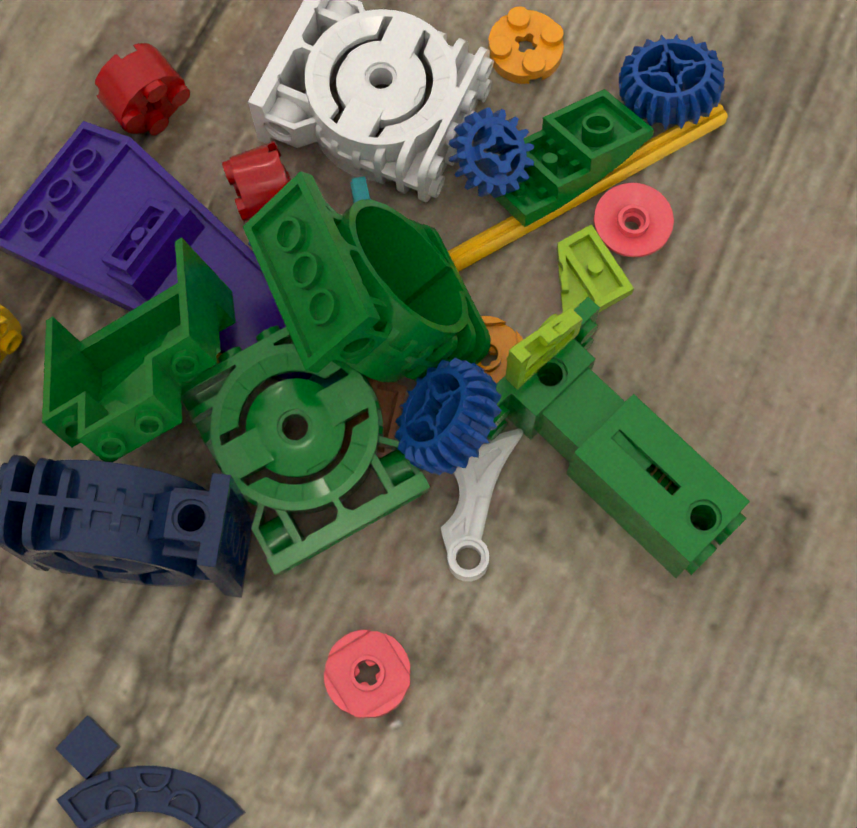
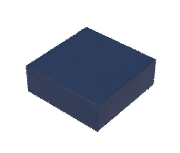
M87 715L55 749L87 780L121 746L91 716Z

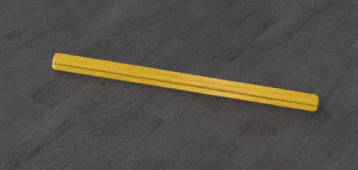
M718 103V107L712 108L709 117L700 116L697 125L686 121L682 129L676 124L649 139L621 165L591 188L561 208L526 227L513 216H510L450 249L448 253L458 272L724 125L728 118L727 112Z

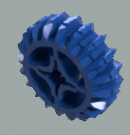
M661 34L657 42L646 39L643 47L634 46L631 55L625 56L623 67H621V72H619V95L621 96V101L642 120L647 118L650 126L662 123L666 130L669 124H677L682 129L686 121L697 125L700 116L709 117L712 108L718 107V102L721 100L725 84L722 61L718 60L715 50H708L706 42L695 44L693 36L687 40H680L678 34H676L674 39H665Z
M457 358L450 362L442 360L437 368H428L426 376L424 378L417 377V385L412 391H407L409 397L406 403L399 406L403 411L402 415L395 421L400 428L394 436L400 441L398 450L405 454V458L412 465L439 476L444 472L453 474L457 466L466 468L471 456L479 458V448L483 443H489L487 439L489 432L497 428L493 421L502 411L497 406L502 396L496 391L497 383L492 380L490 375L484 372V369L475 363L471 364L468 361Z

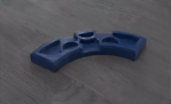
M134 766L103 772L74 786L56 799L78 828H96L115 817L135 812L163 813L182 820L193 828H229L246 813L232 797L206 779L189 772L161 766Z

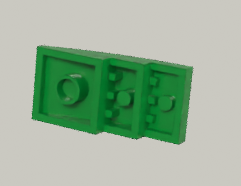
M603 89L543 117L542 130L523 138L525 144L534 145V149L526 152L527 157L534 161L533 166L524 169L529 175L528 180L518 183V190L494 199L526 227L561 208L603 179L653 136L654 129L607 90Z

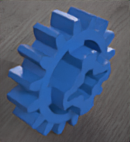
M488 107L478 113L475 111L464 118L465 122L454 128L459 136L449 141V145L457 149V154L449 157V162L459 163L460 166L454 174L455 177L465 175L467 178L465 189L469 190L478 186V196L480 197L492 194L493 198H498L506 193L518 190V183L529 178L524 169L534 165V161L528 158L526 152L534 149V145L525 144L523 139L529 131L527 129L518 131L516 126L519 118L516 116L505 120L506 113L504 109L493 113L491 108Z

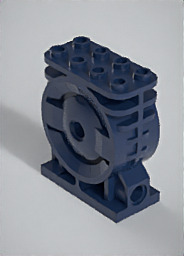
M13 455L8 463L1 465L0 547L34 569L48 571L51 568L65 574L147 586H188L194 584L195 580L214 583L225 596L242 598L253 532L251 528L255 515L231 475L212 473L210 490L207 491L202 486L175 475L121 463L95 460L54 461L53 459L40 458L35 465L26 456Z

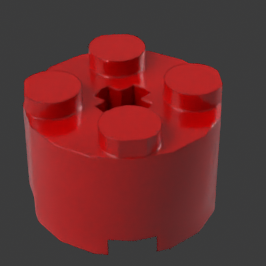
M138 43L133 45L136 49L135 52L128 54L122 59L115 54L101 68L95 79V85L99 88V94L96 96L124 131L131 134H140L148 131L151 135H157L167 128L169 124L168 119L178 107L188 101L190 90L185 85L182 77L156 47L149 43Z
M275 141L229 157L230 160L222 162L227 180L230 185L234 186L238 196L235 199V203L243 222L246 221L247 223L291 180L289 172L281 162L280 157L282 155Z

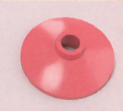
M624 183L611 188L600 198L594 213L595 230L606 247L626 257H644L655 253L666 244L671 236L674 225L673 211L667 199L656 189L641 183ZM634 222L639 228L637 230L629 229L625 226V223Z

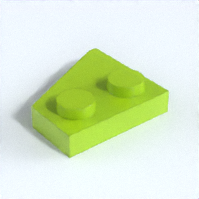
M592 224L557 243L556 251L562 313L570 307L574 310L587 297L600 307L599 312L632 295L634 287Z
M571 307L560 315L556 313L551 315L538 330L509 350L506 359L505 378L516 389H519L579 334L583 319Z

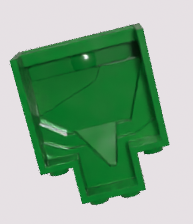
M182 237L175 241L178 283L82 341H79L53 316L46 320L42 423L71 448L82 443L102 461L114 462L181 424V393L183 387L199 378L202 372L217 364L216 355L221 351L219 332L236 323L233 293Z

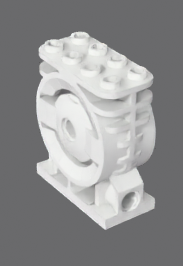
M303 0L252 93L248 104L258 141L267 144L276 139L295 148L317 142L327 158L343 171L356 177L365 176L366 180L376 181L380 184H384L386 181H395L398 192L406 194L412 188L418 191V200L426 203L431 197L437 198L445 181V176L442 174L447 164L454 165L453 162H449V157L457 154V149L451 147L449 141L459 136L454 130L455 126L465 122L464 118L475 112L474 110L478 102L484 103L489 95L492 80L488 78L492 71L494 60L489 58L490 50L484 47H480L475 55L468 53V41L461 38L455 42L454 46L448 45L446 33L437 31L424 20L405 12L387 9L365 11L362 2L358 0ZM425 72H427L433 78V86L429 99L418 112L426 95ZM335 79L338 98L344 109L337 124L333 119L339 112V108L330 91V85ZM379 84L388 85V87L382 89L375 88ZM384 128L379 137H376L379 129Z

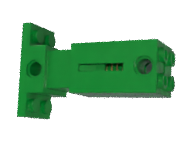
M587 297L574 309L583 320L579 334L519 389H516L505 376L497 383L496 391L502 395L497 406L502 411L493 421L497 428L491 430L487 437L490 440L495 439L508 425V422L505 420L506 418L517 428L522 429L523 433L530 440L539 433L570 463L566 474L675 578L684 570L692 575L717 550L711 542L714 540L721 545L747 519L741 511L750 501L635 394L624 401L592 371L596 358L587 349L594 341L591 336L598 328L596 320L600 307ZM691 522L697 524L701 530L694 527Z

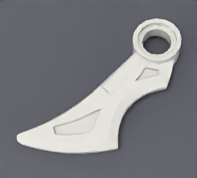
M518 428L500 433L493 440L488 438L489 443H483L479 448V458L471 456L466 468L457 466L454 472L459 486V501L454 514L441 526V532L448 554L447 565L450 572L459 580L475 581L480 579L488 569L489 551L487 545L482 541V535L490 501L501 469L523 436L522 429ZM465 548H472L479 553L481 561L474 569H463L456 561L458 552Z

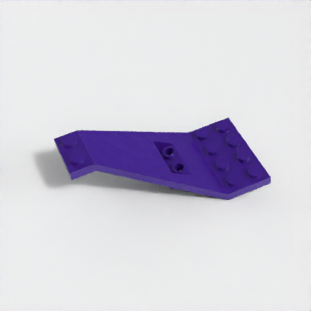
M83 121L0 224V251L128 311H132L178 283L175 241L182 237L233 293L236 323L219 332L220 353L223 354L238 346L244 350L257 343L256 336L264 330L276 325L280 329L286 327L254 252L131 137ZM289 372L272 378L279 382L293 378L309 380L313 374Z

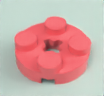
M357 630L343 636L331 648L325 664L324 683L330 698L342 711L358 719L378 718L392 712L403 701L410 687L411 666L407 653L395 638L378 631ZM364 662L369 667L377 665L380 669L375 675L377 682L371 686L367 682L359 684L356 681V677L360 674L358 666Z

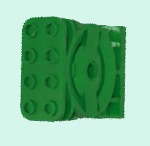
M302 171L290 180L243 226L305 371L319 373L331 361L336 360L345 362L359 373L377 381L389 383L407 377L417 382V377L424 378L427 374V369L437 368L442 360L450 362L457 358L477 365L488 354L491 342L489 331L435 228L408 219L388 205L370 199L359 200L342 215L338 214L324 200L313 175Z
M276 325L256 336L257 343L242 350L238 346L221 354L217 358L219 364L202 372L199 378L183 387L181 401L222 474L231 475L245 500L257 507L251 529L268 558L266 560L274 575H283L429 492L430 485L419 468L412 465L405 458V454L398 450L400 441L383 437V418L380 404L367 377L351 368L345 362L336 360L331 361L319 373L305 371L287 327L280 329ZM289 372L309 373L325 380L333 374L342 378L326 388L316 382L299 378L285 379L269 386L253 401L246 419V432L230 440V432L239 428L241 412L247 399L266 380ZM366 411L368 412L369 418L352 428L351 442L341 462L324 477L304 484L280 483L266 476L250 485L245 480L264 468L278 475L290 478L308 477L324 470L335 460L342 448L345 438V423ZM294 418H302L308 423L306 435L298 440H291L285 435L287 422ZM379 446L394 450L381 458L377 457ZM373 469L387 494H381L354 510L345 508L342 502L359 489ZM336 506L338 510L336 520L304 538L292 514H311ZM268 508L276 510L278 516L264 523Z

